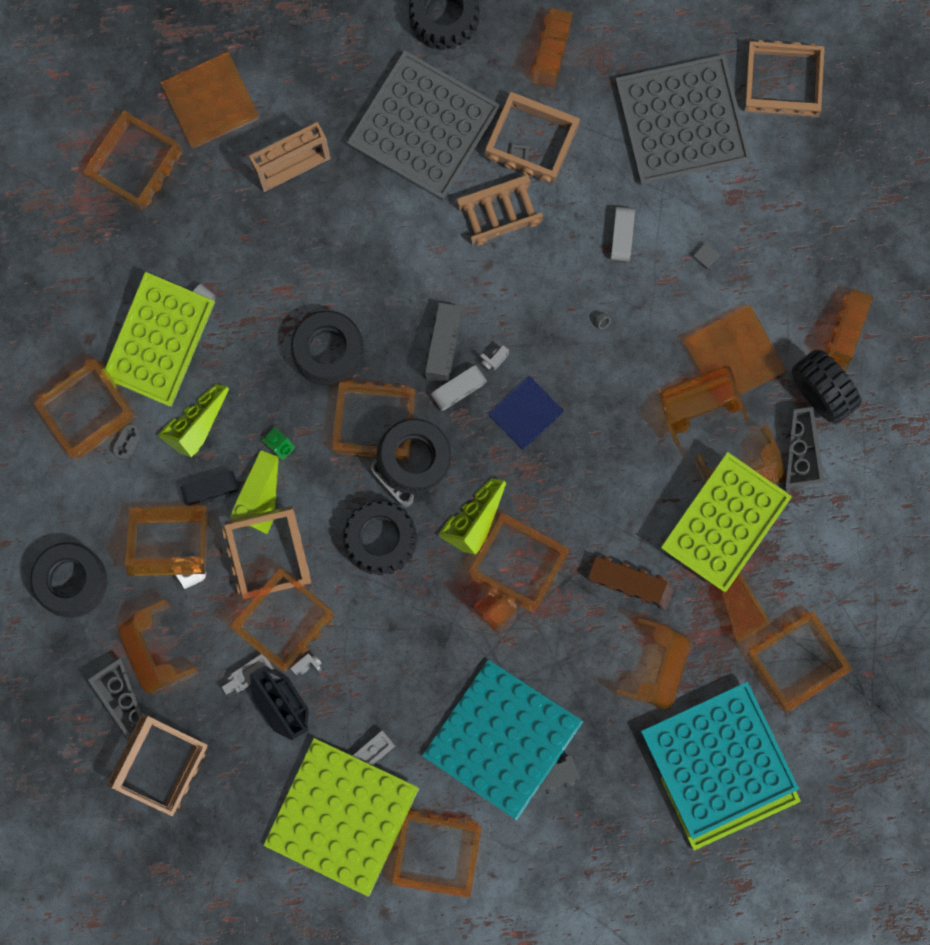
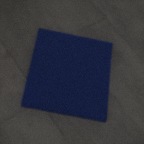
M529 376L489 416L518 444L520 449L524 450L564 410Z

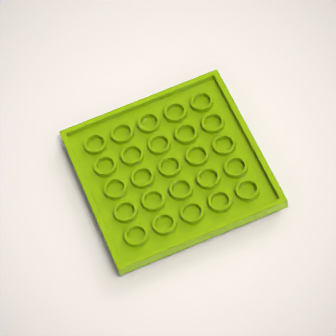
M314 738L263 846L369 897L419 791V787Z

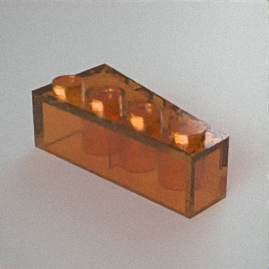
M853 288L849 295L845 294L842 305H845L844 309H840L837 315L838 325H834L831 333L833 339L831 342H828L825 350L845 372L854 355L874 297Z

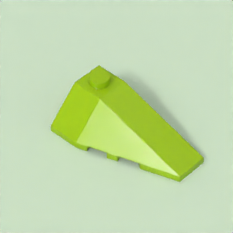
M215 384L198 398V403L195 406L184 409L185 414L177 420L173 418L157 436L180 454L192 457L203 445L229 388Z
M262 450L260 451L230 516L231 520L275 510L279 457ZM273 520L246 527L268 535Z
M491 478L475 493V499L468 505L465 503L461 507L463 510L456 517L452 516L446 522L438 536L462 552L476 555L487 538L506 482Z

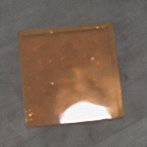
M229 52L161 82L192 149L260 119Z
M751 304L683 339L718 406L745 394L787 371Z

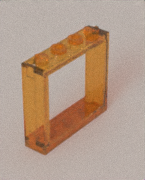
M123 110L83 173L86 178L143 211L148 204H151L155 191L158 192L162 187L164 177L170 175L173 169L172 165L180 159L183 149L180 143ZM130 123L171 147L139 198L97 174Z
M97 359L86 361L83 364L84 367L71 372L65 381L56 383L50 392L41 394L34 403L73 460L83 457L138 416L101 361ZM93 370H96L123 409V412L73 448L45 406Z
M352 380L339 382L332 451L339 454L376 457L378 446L340 443L345 392L409 398L407 419H411L414 417L416 390L406 385L397 388L393 387L392 384L386 383L382 384V386H376L372 382H363V384H355V381ZM411 439L405 440L404 449L397 448L396 459L409 460Z
M207 506L130 508L125 559L127 576L205 574L209 521ZM201 522L199 557L135 559L138 523Z
M502 512L470 569L469 575L475 583L488 585L487 589L496 594L498 592L505 595L504 598L512 603L517 601L522 604L521 607L523 609L537 612L570 549ZM503 524L560 555L535 602L477 571Z
M280 566L233 621L230 628L284 672L286 669L290 670L296 664L295 658L299 654L303 655L308 650L309 646L307 644L312 639L315 641L322 633L320 629L323 625L328 626L334 619V610ZM282 577L287 579L325 611L284 661L242 627V624Z
M805 611L797 617L799 619L794 624L791 621L781 627L783 631L778 634L775 632L765 637V643L762 645L759 642L749 648L751 652L747 654L785 713H788L853 670L814 611L811 613ZM811 620L842 668L788 702L757 654Z
M409 811L401 829L392 885L470 898L482 827L478 826L479 822L467 820V823L463 824L459 823V819L448 817L447 821L439 820L440 816L428 814L427 818L421 817L420 812ZM409 821L475 832L466 889L400 878Z

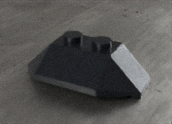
M266 665L249 675L252 699L274 732L294 740L308 731L309 709L286 675L272 670Z

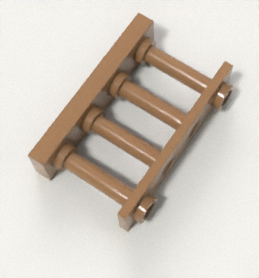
M528 175L457 199L459 211H467L475 236L471 237L472 245H483L489 239L527 226L535 227L541 224L543 214L542 212L535 214L527 193L528 187H530ZM516 191L520 193L528 214L527 218L517 220L509 198L510 194ZM496 198L502 199L511 222L501 227L491 203ZM479 204L485 206L493 228L483 233L474 211L475 206Z

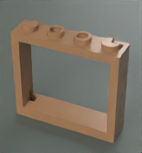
M762 40L758 42L750 41L747 52L744 112L819 117L822 105L825 46H815V44L801 45L798 42L782 44L780 41H773L771 43ZM754 54L816 58L814 103L751 99Z
M510 92L486 147L485 157L492 160L493 163L499 162L504 164L508 169H517L522 171L524 175L529 177L535 176L542 182L546 181L554 184L579 127L580 118ZM511 107L570 129L553 170L494 148Z
M318 122L249 156L255 176L264 192L331 159L326 136ZM316 129L317 134L313 135L312 130ZM320 147L321 152L317 153L316 149ZM260 157L262 161L256 163L255 159Z
M293 505L225 521V527L222 528L224 539L228 538L230 546H227L229 558L233 557L232 572L234 576L238 577L239 583H236L238 594H242L243 599L311 583V576ZM287 517L302 577L247 590L232 529Z
M142 713L106 785L173 817L176 809L180 808V801L183 795L189 790V783L192 777L197 774L198 764L205 757L204 753L208 745ZM152 725L194 745L165 805L122 786Z

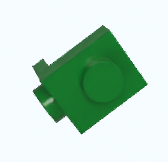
M276 427L261 440L281 460H284L295 449L292 442Z

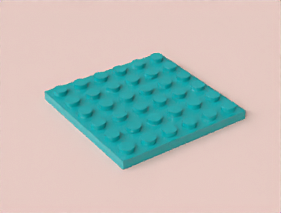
M488 660L422 756L517 821L583 721Z
M748 682L641 731L692 840L799 790Z

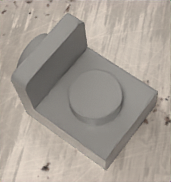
M502 346L500 349L496 348L490 356L492 359H489L482 353L480 355V363L487 370L491 368L495 371L509 355V350L505 346Z
M308 653L290 669L296 675L299 673L303 675L310 669L309 665L311 663L318 671L322 670L319 666L322 663L315 654L311 657Z

